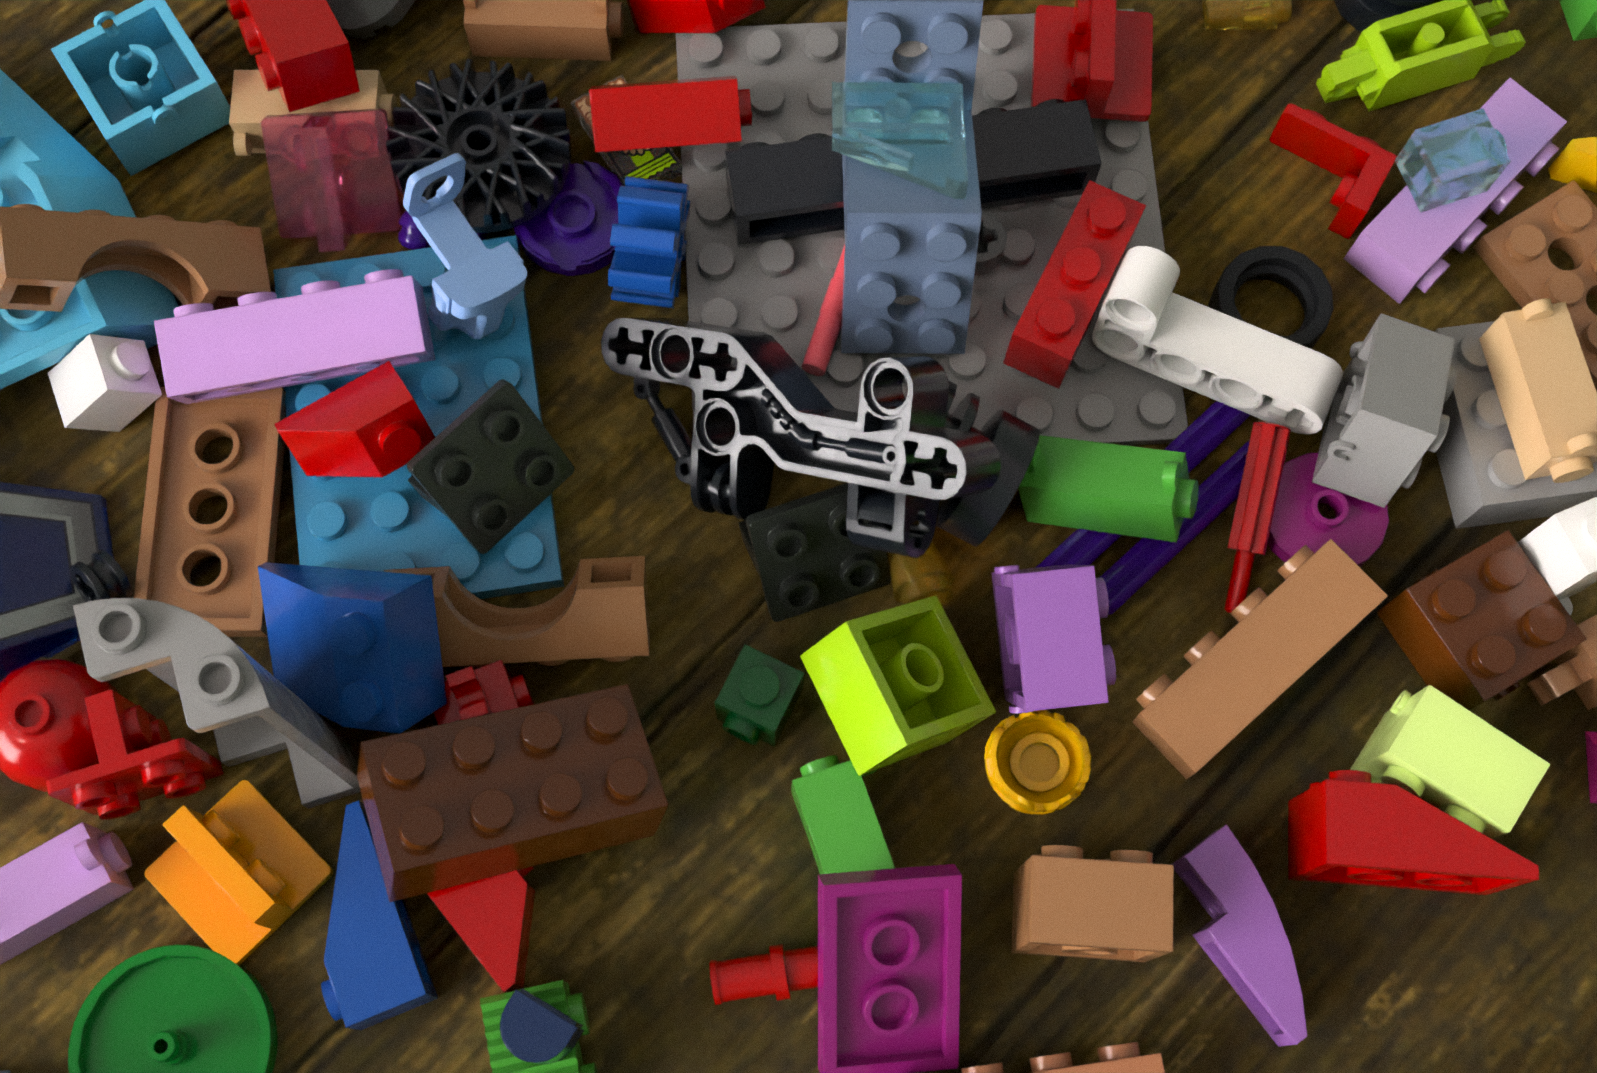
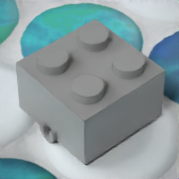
M1382 313L1380 314L1364 341H1358L1351 345L1349 354L1352 360L1343 372L1341 382L1326 417L1312 483L1385 508L1400 486L1408 489L1412 485L1420 469L1422 456L1426 451L1435 453L1439 449L1449 427L1450 417L1442 414L1443 404L1450 397L1458 377V368L1451 366L1455 344L1454 338Z

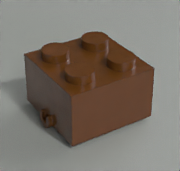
M1509 530L1442 569L1438 570L1437 568L1425 577L1419 578L1414 582V585L1404 590L1376 612L1425 684L1433 686L1468 710L1473 709L1491 697H1494L1496 701L1521 687L1518 683L1519 680L1587 640Z

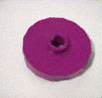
M1306 453L1286 462L1283 467L1268 538V545L1271 551L1286 563L1304 545H1307L1316 553L1324 544L1332 539L1359 567L1362 566L1383 543L1389 523L1387 505L1383 508L1312 483L1318 453ZM1325 503L1331 506L1335 512V519L1323 517L1318 511L1317 504Z

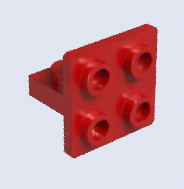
M1076 0L1074 7L1037 6L1034 17L1031 107L1051 99H1061L1065 102L1086 99L1091 118L1137 122L1148 121L1152 111V14L1148 12L1116 10V0Z
M111 689L84 698L99 764L51 778L45 782L49 796L70 804L75 809L99 815L101 820H110L133 814L141 809L140 801L165 794V797L169 799L196 794L207 787L205 780L221 776L224 773L220 760L185 738L172 740L168 727L161 718L156 719L155 716L144 710L140 705L134 704Z

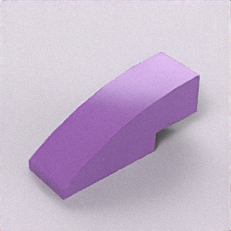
M1226 824L1171 864L1174 865L1176 873L1212 918L1211 921L1192 936L1278 1047L1297 1045L1307 1037L1303 995L1292 949L1276 906L1256 867Z

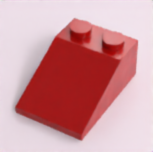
M1358 770L1329 772V779L1309 784L1308 790L1288 801V880L1489 895L1539 880V866L1396 784L1372 783L1371 773Z

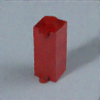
M736 76L591 86L589 89L595 152L742 142L741 127L752 126L750 90H738Z

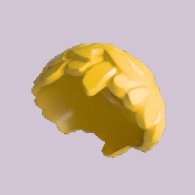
M1038 710L1036 712L1021 713L1018 717L1012 715L1002 720L994 728L985 746L984 762L990 785L1010 808L1021 813L1044 815L1063 809L1081 794L1089 780L1091 753L1087 739L1081 735L1080 730L1070 722H1065L1064 716L1059 713Z

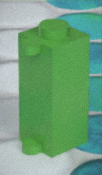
M1039 435L1034 456L1018 490L1027 522L1177 542L1183 518L1192 519L1194 517L1199 485L1198 480L1189 479L1185 452Z
M837 755L820 758L800 768L802 777L792 780L791 792L819 873L894 869L892 858L862 778L877 770L858 776L851 760L839 763Z

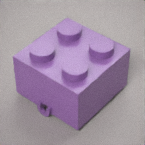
M1064 564L1019 569V565L994 567L995 572H991L1004 697L1006 701L1013 704L1009 706V712L1028 713L1038 710L1109 703L1107 686L1115 684L1116 666L1111 646L1102 645L1100 618L1108 617L1109 600L1105 581L1102 577L1095 578L1094 566Z

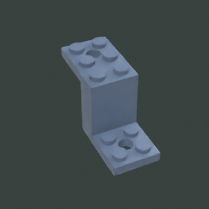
M848 0L842 124L845 253L841 353L965 354L982 217L972 120V101L983 0ZM907 41H919L928 46L924 53L915 57H905L895 51L900 44ZM905 295L920 298L919 301L909 305L894 303L895 298Z

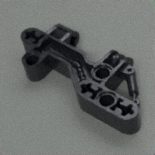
M617 318L610 322L603 332L601 349L605 363L616 373L634 377V394L638 399H646L655 415L651 421L676 462L675 474L679 480L690 484L693 504L700 511L709 513L717 511L720 514L734 515L737 519L746 521L747 516L765 510L769 501L775 463L784 470L848 482L846 526L848 537L854 545L918 558L926 552L933 539L940 500L982 494L991 489L998 480L1001 470L1000 455L996 446L987 437L978 433L945 428L949 395L948 377L944 368L936 360L927 356L880 358L871 363L863 374L860 385L858 413L834 408L774 337L764 332L671 318ZM733 357L737 358V364H731ZM904 376L908 384V393L906 398L903 394L902 389ZM660 381L685 385L693 390L695 394L692 440L673 408H665L658 397ZM943 457H947L949 463L957 465V467L939 466ZM864 519L870 520V522H868L867 524H865V523L863 522V520H864ZM916 520L919 522V525L911 524L914 523Z

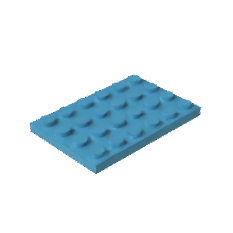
M516 235L481 240L488 249H493L508 241L521 257ZM432 247L274 269L273 271L275 293L277 294V299L302 295L301 287L313 282L338 281L340 282V288L365 284L364 276L372 272L389 269L402 270L403 277L412 275L423 287L428 315L433 296L431 290L432 279L447 272L448 269ZM525 286L506 305L499 329L478 340L471 338L460 329L441 331L428 317L436 360L394 367L414 398L435 437L501 379L508 381L515 387L543 424ZM366 373L284 387L286 391V417ZM290 451L300 565L381 572L389 569L450 566L461 584L479 599L564 587L552 493L485 554H481L473 548L447 516L422 498L410 484L408 479L412 474L407 469V464L384 477L306 476Z

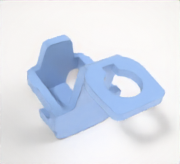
M454 153L409 176L403 206L412 216L420 232L448 269L447 272L432 279L431 290L433 296L428 317L441 331L460 329L471 338L478 340L499 329L506 305L524 289L527 270L523 265V259L508 241L493 249L486 248L453 200L460 193L464 185L466 161L460 153ZM447 176L444 184L436 191L435 197L427 200L422 196L424 190L433 181Z

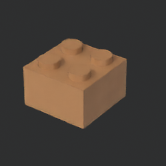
M1067 845L1042 846L1041 854L1032 855L1014 872L1011 953L1147 962L1173 952L1174 865L1153 864V853L1147 851L1114 850L1110 852V859L1094 860L1083 859V848Z

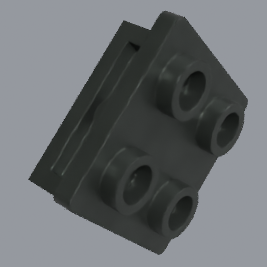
M504 379L494 384L407 463V469L412 474L408 479L410 484L422 498L447 516L473 548L481 554H485L570 477L575 470L574 465L515 387Z
M848 483L747 516L746 521L738 522L743 542L760 576L768 611L773 621L779 622L891 583L892 577L887 552L854 545L848 537L846 526ZM864 519L863 522L867 524L870 520Z

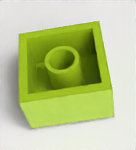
M937 595L846 621L800 655L858 776L948 743L996 713Z

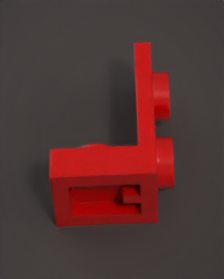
M1291 103L1285 107L1269 138L1271 143L1342 178L1329 201L1330 204L1339 209L1328 230L1349 240L1367 214L1397 155L1381 148L1377 142L1368 137L1357 136L1328 122L1323 115L1316 111L1302 109Z

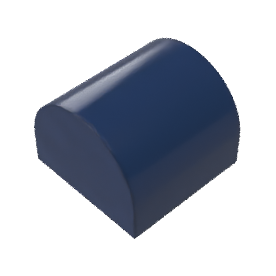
M522 988L520 991L515 990L506 1004L500 1020V1033L506 1048L515 1057L537 1064H550L566 1057L573 1050L584 1030L581 1029L582 1024Z

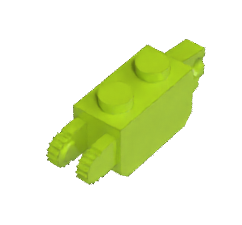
M1443 0L1373 23L1362 31L1353 47L1342 52L1341 60L1324 67L1321 78L1317 79L1316 86L1325 103L1360 96L1370 112L1474 79L1481 67L1515 55L1516 52L1525 46L1526 41L1520 30L1516 31V29L1493 36L1489 35L1487 31L1489 28L1499 25L1500 22L1509 16L1510 11L1504 0H1493L1490 3L1486 2L1476 6L1473 5L1471 0Z

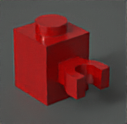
M499 660L475 670L472 666L446 675L447 680L444 681L447 704L436 710L434 714L438 725L533 705L534 701L523 674L512 678L503 661Z

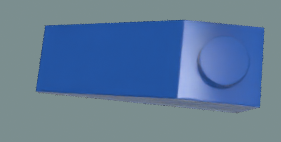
M358 800L345 807L324 954V964L329 979L321 983V989L327 1009L334 1021L343 1019L346 1028L363 1030L433 1001L438 996L404 899L389 902L365 806Z

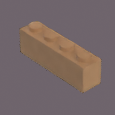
M1332 539L1324 544L1316 553L1307 545H1304L1277 570L1285 579L1280 586L1269 596L1258 587L1230 613L1239 622L1223 638H1220L1211 630L1183 656L1192 665L1174 682L1164 673L1136 699L1144 710L1132 721L1133 724L1186 780L1197 773L1388 597Z

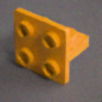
M242 780L205 815L183 805L162 825L177 841L145 870L144 875L227 966L232 967L244 962L332 877L334 871L252 783Z

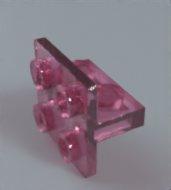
M384 109L267 115L263 118L261 127L281 237L317 236L320 252L345 250L353 234L389 232L400 229L401 225L398 221L401 217L397 184L389 160H392L391 153H388L386 141L390 140L387 113Z

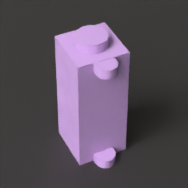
M81 822L0 868V965L134 889L125 872L126 869L132 866L131 858L126 847L114 832L106 833V831Z

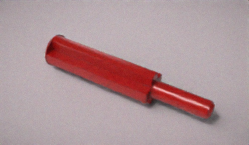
M1253 422L1227 546L1228 549L1236 550L1224 607L1227 613H1231L1247 597L1255 554L1265 556L1291 433L1290 428L1277 423Z

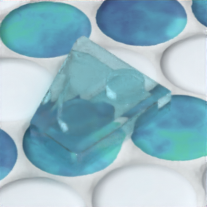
M832 82L831 121L833 151L951 198L966 199L968 170L963 83Z

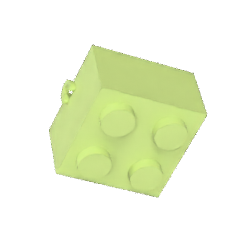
M1428 685L1412 696L1410 692L1404 690L1397 697L1390 710L1382 717L1350 770L1371 773L1372 783L1396 784L1493 839L1512 830L1550 763L1433 686Z

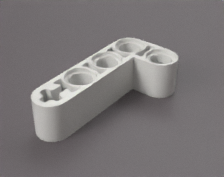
M1136 246L1128 250L1103 302L1092 332V341L1098 349L1112 358L1261 420L1286 426L1291 429V432L1314 434L1322 429L1343 376L1341 366L1335 360L1308 347L1173 293L1172 291L1180 275V268L1172 257L1159 249L1148 246Z

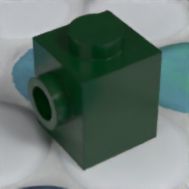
M744 644L715 701L716 717L723 722L721 728L746 743L757 745L758 741L761 740L775 747L803 691L804 672Z

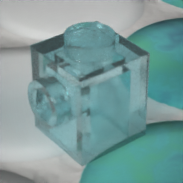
M1484 108L1416 129L1395 160L1420 213L1487 192L1511 162L1507 155L1505 139L1497 129L1493 128Z

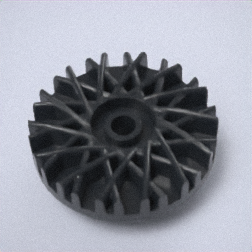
M467 59L463 71L456 63H451L449 66L450 77L440 81L437 80L435 71L430 70L428 72L429 83L420 79L415 82L416 96L412 100L404 93L400 95L401 107H394L392 111L394 127L388 125L386 127L388 136L386 147L394 180L403 197L407 179L411 174L454 153H460L466 161L465 179L460 193L453 201L476 233L496 232L518 226L532 219L547 208L557 197L570 170V133L567 128L564 108H560L557 97H554L552 100L549 99L546 84L543 80L534 82L533 75L527 72L523 81L515 77L511 63L507 62L498 71L497 63L493 60L489 62L490 72H476L474 61ZM447 176L433 181L424 190L422 196L427 200L435 197L436 191L444 184Z

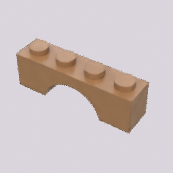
M18 204L11 207L0 206V309L62 312L73 288L79 282L93 274L111 270L131 271L145 275L168 288L182 305L210 303L213 304L214 310L238 306L237 298L242 295L256 292H271L260 227L237 226L234 222L227 220H216L208 223L176 221L174 218L166 215H152L145 218L113 216L102 210H85L79 213L44 210L42 207L33 204Z
M645 556L580 559L573 578L563 591L545 603L527 608L500 607L479 599L461 584L450 566L384 570V572L432 576L442 667L472 665L475 668H481L499 660H502L504 664L537 662L542 665L554 666L577 659L602 658L609 662H622L635 656H649L650 612Z

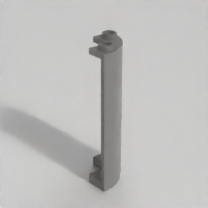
M110 598L73 605L88 674L97 681L105 682L147 669L179 692L186 723L189 728L197 733L214 731L220 760L224 765L231 767L288 749L300 800L306 808L309 809L361 792L357 779L359 756L348 741L213 624L180 607L147 599Z

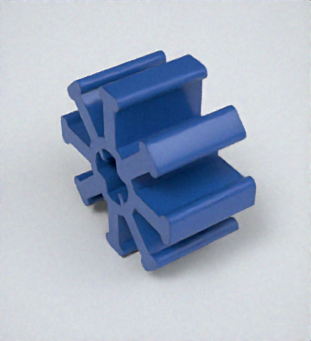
M626 176L625 186H620L617 196L618 224L613 223L611 229L610 246H615L612 263L608 270V286L613 287L611 300L674 309L675 297H679L681 288V261L686 259L687 240H684V235L690 217V201L687 200L688 184Z

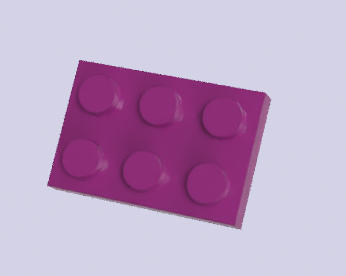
M955 864L818 874V1070L820 1073H916L958 1069L962 874Z

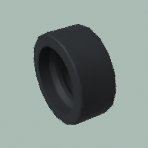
M1259 246L1240 253L1224 269L1213 290L1208 307L1244 321L1235 306L1234 299L1238 289L1245 282L1258 279L1271 280L1282 284L1297 296L1304 309L1305 318L1302 326L1294 334L1281 337L1312 349L1327 329L1334 310L1332 288L1322 269L1305 254L1284 246Z

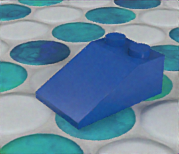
M265 562L258 566L273 675L312 710L342 727L400 734L447 704L432 576Z

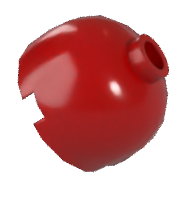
M64 659L35 660L11 671L0 682V770L14 782L48 792L45 781L99 764L84 698L111 689L117 692V689L108 681L100 682L92 678L88 674L86 666Z

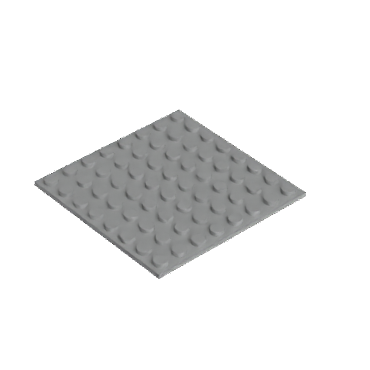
M1121 9L1122 11H1134V9ZM1035 13L982 16L972 116L989 108L998 107L1008 111L1031 107ZM847 22L732 26L716 33H676L678 80L736 76L738 90H750L752 126L741 127L742 142L681 146L682 182L689 185L687 200L690 201V217L685 231V240H687L686 270L689 321L767 333L774 337L801 368L820 315L819 311L831 278H833L845 245V231L838 230L738 245L726 179L725 151L737 150L743 145L752 142H764L772 145L798 141L806 135L823 133L829 136L842 134ZM907 41L900 44L895 51L905 57H915L924 53L928 46L919 41ZM1091 118L1102 162L1095 183L1146 205L1126 253L1130 248L1136 246H1148L1165 253L1148 121L1137 122ZM1082 195L982 209V212L995 216L1004 225L1007 240L999 265L991 272L974 275L965 354L841 353L840 329L825 375L815 376L801 368L834 408L858 413L860 385L863 374L871 363L880 358L927 356L936 360L944 368L948 380L957 385L949 414L952 415L958 404L968 393H973L980 397L978 413L973 427L981 430L984 424L998 410H1004L1040 429L1039 435L1127 446L1170 444L1188 427L1182 386L1112 358L1098 349L1092 341V332L1101 307L1120 265L1059 389L1003 364L1012 333ZM979 234L977 253H985L988 244L981 241ZM905 295L895 298L894 303L909 305L919 301L920 298ZM733 357L731 364H737V358ZM904 376L902 389L903 394L906 398L908 393V384ZM692 390L693 422H694L695 394H694V392H693V390Z

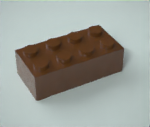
M628 684L360 742L357 779L389 902L652 837L655 835L668 808V802Z

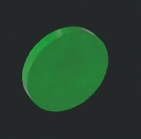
M168 945L152 948L138 953L114 967L94 986L86 997L77 1014L70 1035L68 1070L69 1073H273L278 1046V1032L273 1007L262 985L242 964H235L227 957L203 947Z

